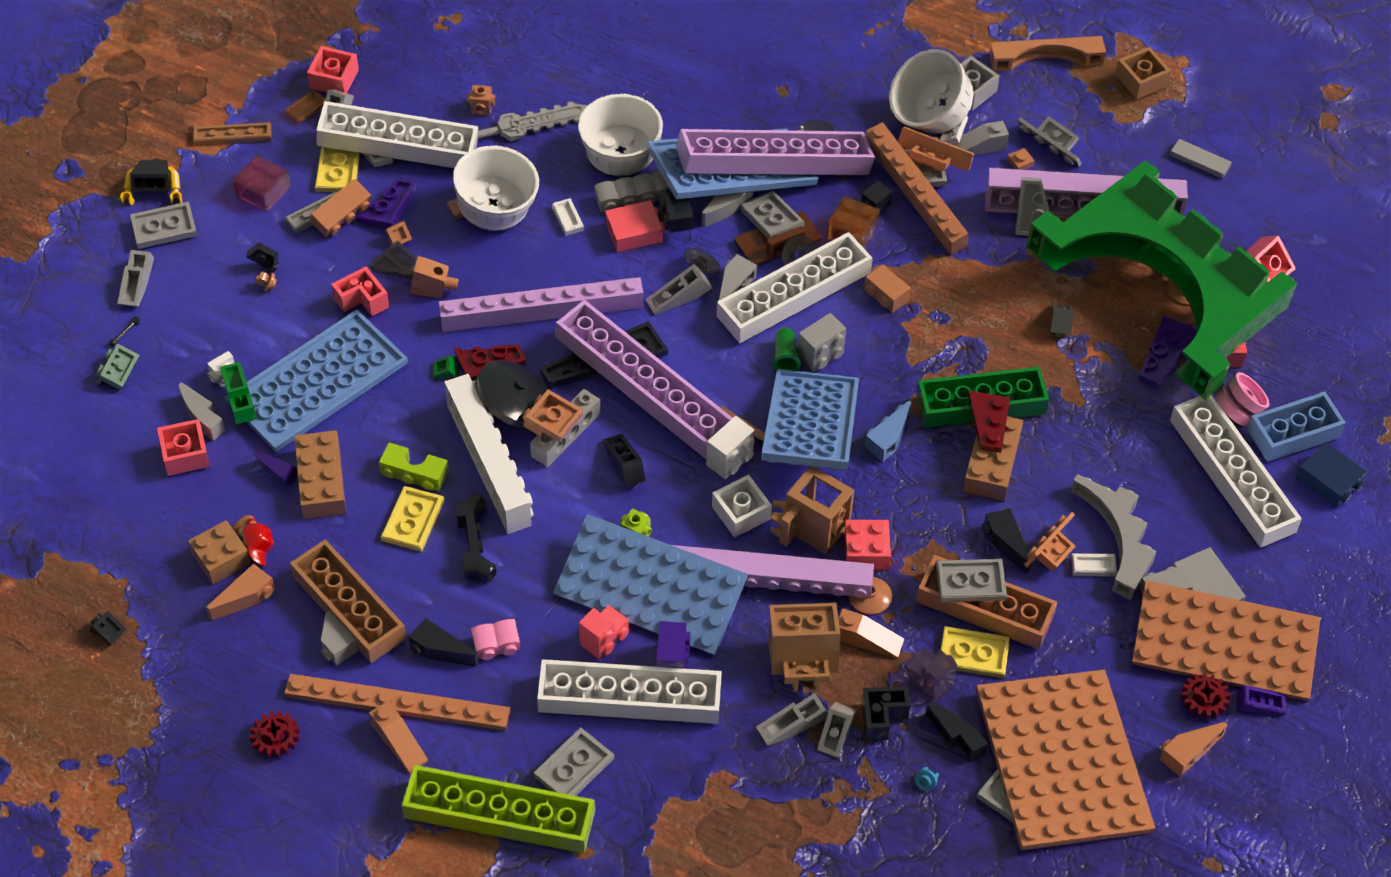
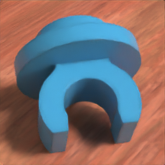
M924 767L915 774V783L921 790L931 791L937 785L939 773L934 774L928 770V767Z

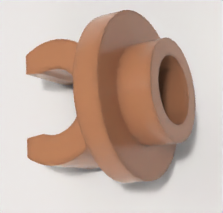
M260 272L259 276H256L254 283L264 286L263 291L268 292L269 289L273 290L277 279L274 278V273L268 275Z

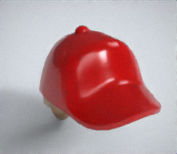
M246 515L236 521L232 529L243 537V543L247 546L250 558L255 563L266 567V555L274 545L271 529L264 524L257 523L253 516Z

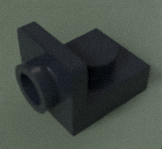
M260 242L247 251L246 258L261 265L262 272L269 275L277 269L278 252Z
M109 611L103 616L99 613L90 622L92 627L89 629L91 633L95 632L109 646L127 630Z

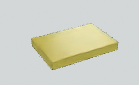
M322 146L315 191L339 192L353 179L357 180L361 153Z
M404 486L381 535V541L422 552L444 503V496Z
M944 626L938 668L1004 678L1010 637Z

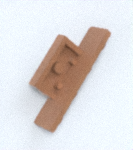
M903 127L898 143L902 147L910 149L909 157L914 159L915 162L925 163L938 171H945L950 165L964 171L970 170L974 153L907 127Z
M1073 512L1068 517L1063 515L1056 522V526H1053L1045 534L1047 537L1043 536L1036 544L1038 549L1035 546L1026 555L1029 558L1024 564L1026 567L1037 558L1053 572L1076 547L1060 532L1074 517L1075 514Z

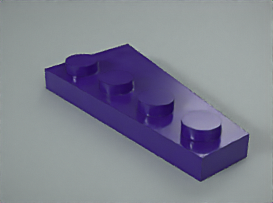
M1163 315L1154 342L1150 346L1149 354L1146 356L1139 373V380L1157 388L1183 356L1182 351L1195 338L1196 329Z

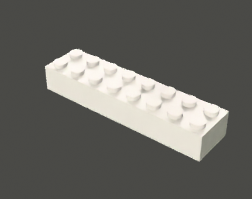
M327 101L324 102L316 130L317 146L455 168L458 161L466 153L474 149L476 150L478 141V126Z
M848 232L717 302V318L739 343H742L870 274L872 257Z
M469 374L445 381L447 407L507 534L532 526L531 517L534 516L530 506L533 505L532 498L529 492L525 493L524 481L521 476L518 477L516 474L517 468L514 460H509L508 448L506 444H502L500 441L502 439L499 429L493 426L492 414L486 412V407L477 394L475 380L472 381Z
M1199 396L1174 406L1170 422L1259 547H1264L1297 533L1302 518L1214 397L1210 396L1205 401Z
M542 660L537 698L538 712L718 724L722 671Z

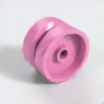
M1238 372L1229 380V385L1224 384L1215 393L1218 404L1223 411L1242 426H1247L1252 415L1263 412L1269 406V400L1262 388L1244 373Z

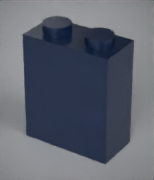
M1325 442L1300 466L1296 479L1337 508L1342 502L1346 504L1352 497L1355 490L1359 491L1364 486L1366 471Z

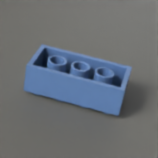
M1322 392L1252 415L1247 431L1265 460L1269 462L1340 438L1346 422L1327 393Z

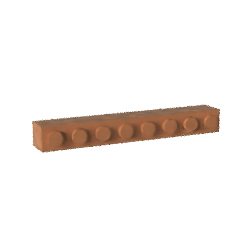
M882 122L866 131V138L873 154L950 255L967 247L969 233Z

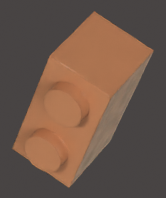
M881 265L866 276L864 288L866 292L892 313L910 300L911 287L885 265Z

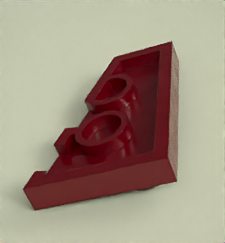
M500 345L489 349L472 347L470 350L454 348V353L464 375L469 374L472 381H476V377L482 367L491 361L506 360L522 366L526 365V359L519 345Z
M969 391L968 398L972 407L971 411L975 420V429L980 449L1001 453L1010 397Z

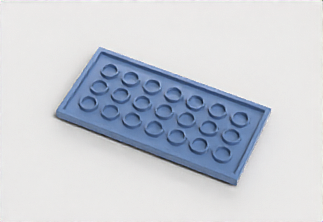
M786 128V129H775V130H780V131H788L787 128ZM678 138L648 141L647 143L649 153L676 199L816 185L818 181L816 174L685 173L676 150Z
M355 310L247 382L257 419L246 423L275 452H278L294 441L295 435L306 433L408 364V358L364 315ZM226 395L225 400L230 405L228 395Z
M777 369L761 460L770 463L781 462L789 463L790 465H809L814 468L827 467L834 470H848L859 378Z
M586 514L553 594L584 607L595 608L600 613L610 605L629 620V624L658 635L660 621L687 623L686 632H691L690 647L715 656L748 574Z

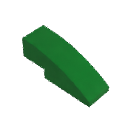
M236 362L221 366L222 378L236 424L257 419L241 363Z

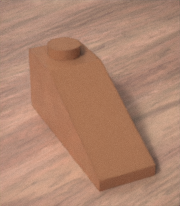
M255 564L251 565L206 607L209 618L213 621L260 604L264 599L269 598L275 590L273 578Z
M845 609L841 610L838 619L840 642L898 659L904 638L862 614Z
M389 701L369 712L371 726L409 774L412 773L414 765L423 766L428 762V758L407 725Z
M1222 722L1179 734L1172 741L1168 739L1160 748L1162 753L1159 760L1181 777L1224 736L1228 724Z

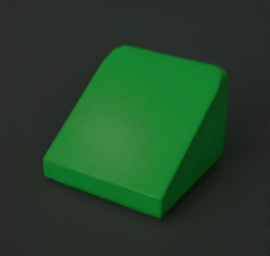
M451 355L433 361L434 380L459 377V363Z

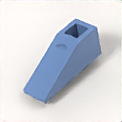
M910 400L904 405H899L893 414L889 417H884L877 427L871 428L865 435V448L882 462L898 449L910 415Z

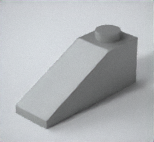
M1004 121L986 123L963 134L960 142L952 145L974 153V156L1003 151L1007 149L1009 133Z
M738 254L732 260H728L724 267L725 272L719 300L750 285L756 278L757 265Z
M693 264L645 300L652 312L658 315L697 300L712 289V286L705 274Z

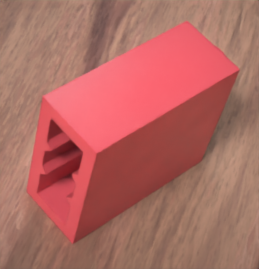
M651 200L605 211L606 226L617 253L663 241L665 227L663 222H659L658 209L653 207Z

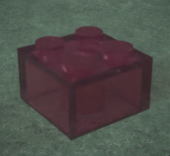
M258 155L233 179L235 195L265 211H268L291 187L287 170Z

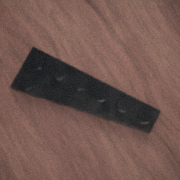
M649 321L625 331L657 358L668 355L667 347ZM575 353L540 367V373L549 387L600 374Z

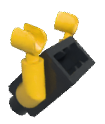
M158 158L140 160L134 168L127 171L124 182L125 191L120 195L123 205H125L126 199H129L130 205L134 204L131 191L170 192L171 190V204L173 205V200L176 198L180 199V203L183 202L182 195L178 192L180 190L179 174L173 167L168 166L167 160H160Z

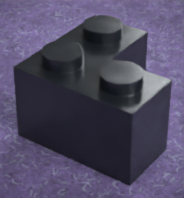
M670 189L662 190V198L659 199L661 210L659 211V220L664 223L665 230H669L670 233L692 230L694 216L689 199H676Z
M908 686L863 688L861 704L865 741L888 740L889 720L908 719L910 711Z

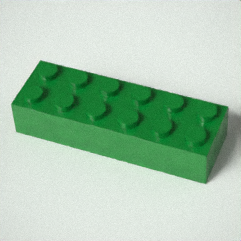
M1040 367L918 380L916 392L924 428L975 423L972 416L971 403L968 398L969 391L1010 397L1007 416L1012 418L1045 415L1049 404V396Z

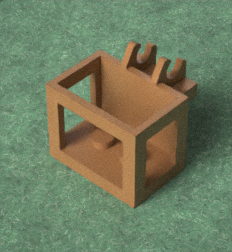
M809 466L787 493L786 501H773L772 507L781 508L783 513H772L771 520L780 525V527H771L770 532L779 537V543L786 547L796 536L827 555L844 534L845 521L851 520L854 489L818 468ZM817 480L841 493L829 508L815 500ZM807 485L806 496H804L800 492Z
M836 603L769 605L768 646L771 674L784 675L785 684H792L793 692H798V681H814L815 690L820 691L821 683H830V673H838L840 627Z

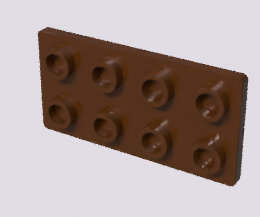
M801 211L796 214L804 221V227L800 226L790 229L769 239L757 228L736 236L734 241L747 260L759 265L818 242L822 236L806 213Z

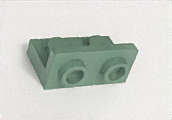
M118 343L114 350L109 348L104 357L107 361L105 366L101 364L95 374L98 376L96 384L99 385L101 381H104L121 390L139 355Z

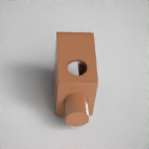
M418 256L413 272L410 294L442 298L444 289L457 290L459 279L447 277L449 270L447 265Z

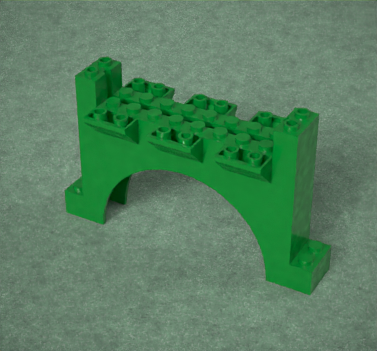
M1146 160L1063 223L1049 211L1033 221L1025 248L1054 272L1081 259L1119 257L1147 265L1163 274L1177 286L1188 301L1193 312L1196 336L1182 351V354L1188 359L1175 372V375L1205 401L1223 386L1231 364L1226 358L1288 308L1297 286L1293 278L1283 271L1267 282L1270 271L1263 264L1256 261L1248 252L1244 251L1241 247H1237L1231 255L1219 246L1223 233L1219 228L1207 221L1203 215L1197 213L1194 209L1186 217L1179 214L1174 209L1178 196L1158 180L1160 171Z

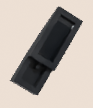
M933 702L927 704L926 717L950 749L958 745L970 762L986 754L988 742L967 721Z

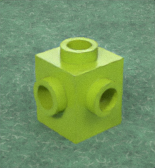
M632 508L628 515L625 514L620 521L621 527L648 537L651 534V518L644 512H639Z

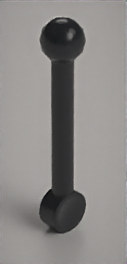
M133 317L132 322L118 336L110 339L109 345L112 347L116 346L117 341L134 325L140 324L139 317Z

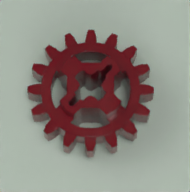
M1203 673L1202 677L1194 674L1193 679L1188 678L1186 684H1183L1180 697L1181 700H1184L1183 707L1190 708L1189 714L1197 713V719L1201 715L1204 716L1205 720H1208L1210 715L1217 719L1219 714L1223 715L1230 704L1231 693L1227 692L1228 685L1222 686V679L1214 680V674L1210 678L1207 677L1206 673Z
M279 710L277 715L270 711L268 717L261 714L262 720H255V727L250 728V740L253 743L254 750H259L261 756L267 753L268 759H271L273 754H276L279 759L283 752L289 755L288 749H296L295 742H300V729L297 726L296 719L291 720L289 713L283 716L281 710ZM274 730H276L277 733L276 739H274Z

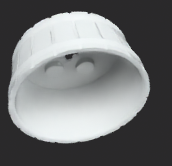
M931 49L911 57L900 67L891 83L889 102L894 116L907 126L920 129L926 133L939 134L952 130V128L958 126L965 119L972 106V84L958 60L944 50ZM941 98H947V100L945 101L947 104L945 106L941 105L939 107V100Z
M613 94L601 97L590 103L580 116L578 128L586 155L593 166L609 175L629 176L644 170L653 160L648 151L647 143L648 141L661 139L663 122L659 111L647 100L645 101L643 98L629 94ZM619 146L627 149L622 154L619 151H615Z
M484 146L471 150L458 161L454 169V189L459 209L470 223L482 229L493 231L505 230L518 224L526 216L539 188V176L531 161L521 153L507 147ZM489 199L498 200L496 203L497 206H490Z

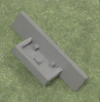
M1049 116L1038 129L1023 118H1018L1019 128L1024 133H1031L1035 136L1034 139L1037 142L1050 146L1049 149L1054 154L1058 155L1060 153L1063 155L1064 160L1070 165L1076 164L1080 166L1082 164L1079 157L1070 152L1071 148L1079 140L1077 135Z

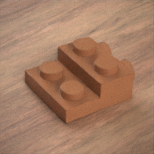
M548 389L543 396L540 394L537 397L532 409L528 408L523 415V426L539 436L545 433L561 442L582 416L583 409Z

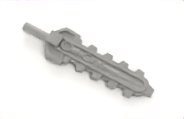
M567 102L565 107L554 105L552 110L541 108L539 113L534 114L532 111H529L526 116L522 117L518 114L515 115V113L502 114L498 126L478 131V139L500 134L501 137L509 141H515L523 138L526 135V131L532 130L536 133L543 127L549 130L554 128L556 124L565 126L568 121L578 123L582 112H584L588 105Z

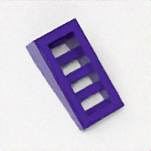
M260 451L254 452L253 455L278 477L289 484L293 483L298 473L296 467Z
M1243 685L1237 692V711L1285 716V695ZM1273 700H1276L1277 707L1273 705Z

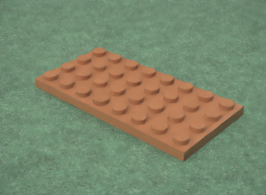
M1145 581L1131 664L1193 677L1194 674L1202 677V674L1206 673L1207 677L1210 678L1214 674V680L1222 679V684L1241 688L1243 685L1284 694L1288 698L1308 702L1311 695L1321 617Z

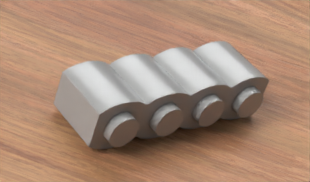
M660 171L653 174L637 175L633 178H621L614 182L605 181L594 185L595 197L600 212L649 200L654 203L662 198V190L670 189Z

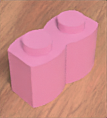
M515 619L502 620L494 624H483L471 628L475 651L478 652V659L490 660L498 654L513 655L521 650Z

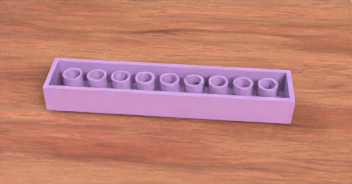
M681 129L676 144V150L684 172L690 174L869 175L875 158L864 132Z
M989 168L985 191V211L1017 213L1021 177L1042 179L1049 212L1071 217L1124 176ZM1158 178L1164 186L1178 196L1174 209L1183 215L1188 199L1187 180Z
M583 300L556 322L555 338L707 460V441L732 419L730 415L586 300Z

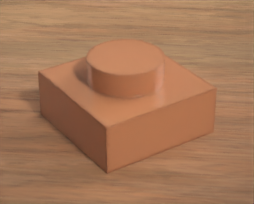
M1025 148L1008 154L1007 158L1014 169L1020 170L1033 167L1035 162Z
M404 221L384 229L394 248L412 239Z

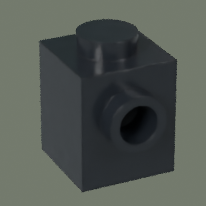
M875 182L862 192V208L876 216L891 204L892 191L881 182Z

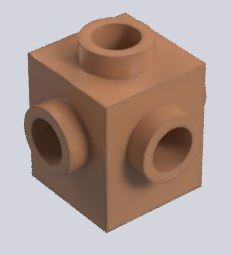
M472 86L471 92H468L467 104H470L471 115L490 116L491 108L495 105V95L492 94V86Z

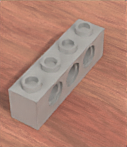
M585 389L571 401L572 404L583 409V414L561 442L545 433L542 436L537 435L530 442L531 457L547 468L601 414L600 399Z

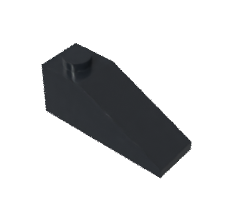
M622 433L602 439L615 470L626 487L636 486L640 482L646 481L642 459Z
M1011 509L986 514L985 521L982 523L984 535H988L991 544L1022 571L1029 573L1032 563L1028 567L1024 565L1029 559L1026 556L1029 552Z
M427 618L409 635L410 649L418 656L422 655L430 660L475 667L479 664L478 652Z

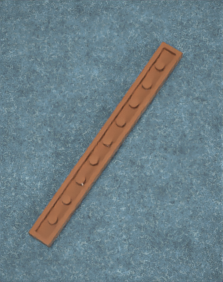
M290 674L285 690L286 698L371 711L389 701L399 715L506 731L510 715V707L296 674Z

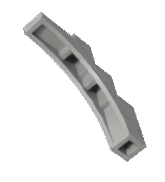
M1077 474L1073 481L1071 492L1086 500L1102 515L1115 535L1118 545L1120 565L1112 591L1132 600L1141 584L1142 577L1147 574L1153 564L1157 552L1150 546L1140 543L1148 523L1139 517L1131 515L1136 507L1139 495L1120 486L1116 492L1112 491L1109 487L1102 486L1087 477Z

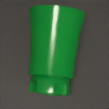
M787 327L780 328L775 333L772 367L776 372L777 369L797 371L801 366V361L798 355L795 332Z

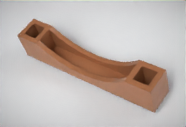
M1102 36L991 42L989 52L990 63L994 72L1011 71L1024 62L1039 58H1061L1083 66H1100L1104 64L1106 55Z

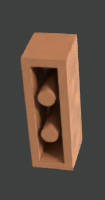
M353 179L311 213L310 222L326 238L331 234L335 235L340 231L341 226L345 222L347 224L356 217V213L360 210L363 212L369 207L371 194L356 179Z

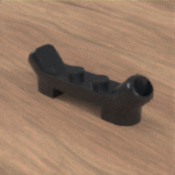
M473 493L465 502L455 503L458 528L467 527L470 547L469 552H462L465 578L477 577L487 583L495 577L497 569L494 563L480 555V553H484L482 540L477 539V535H481L480 523H475L476 519L487 509V502L482 495Z

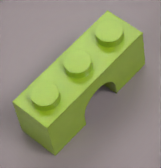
M388 443L379 461L380 473L387 478L402 480L407 484L422 486L427 490L440 492L449 473L448 460L428 454L423 463L412 465L409 463V448Z

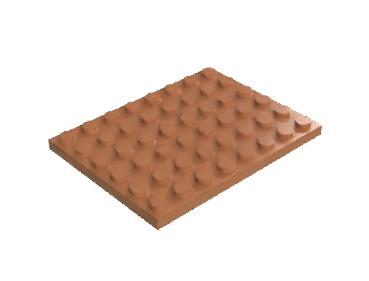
M1105 670L976 686V694L1021 850L1154 832L1155 825Z

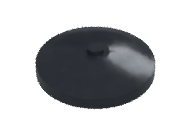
M495 360L485 364L475 381L476 391L481 402L494 416L507 424L527 429L523 426L524 413L528 408L532 409L537 397L540 394L543 396L549 389L534 372L520 364L506 360Z

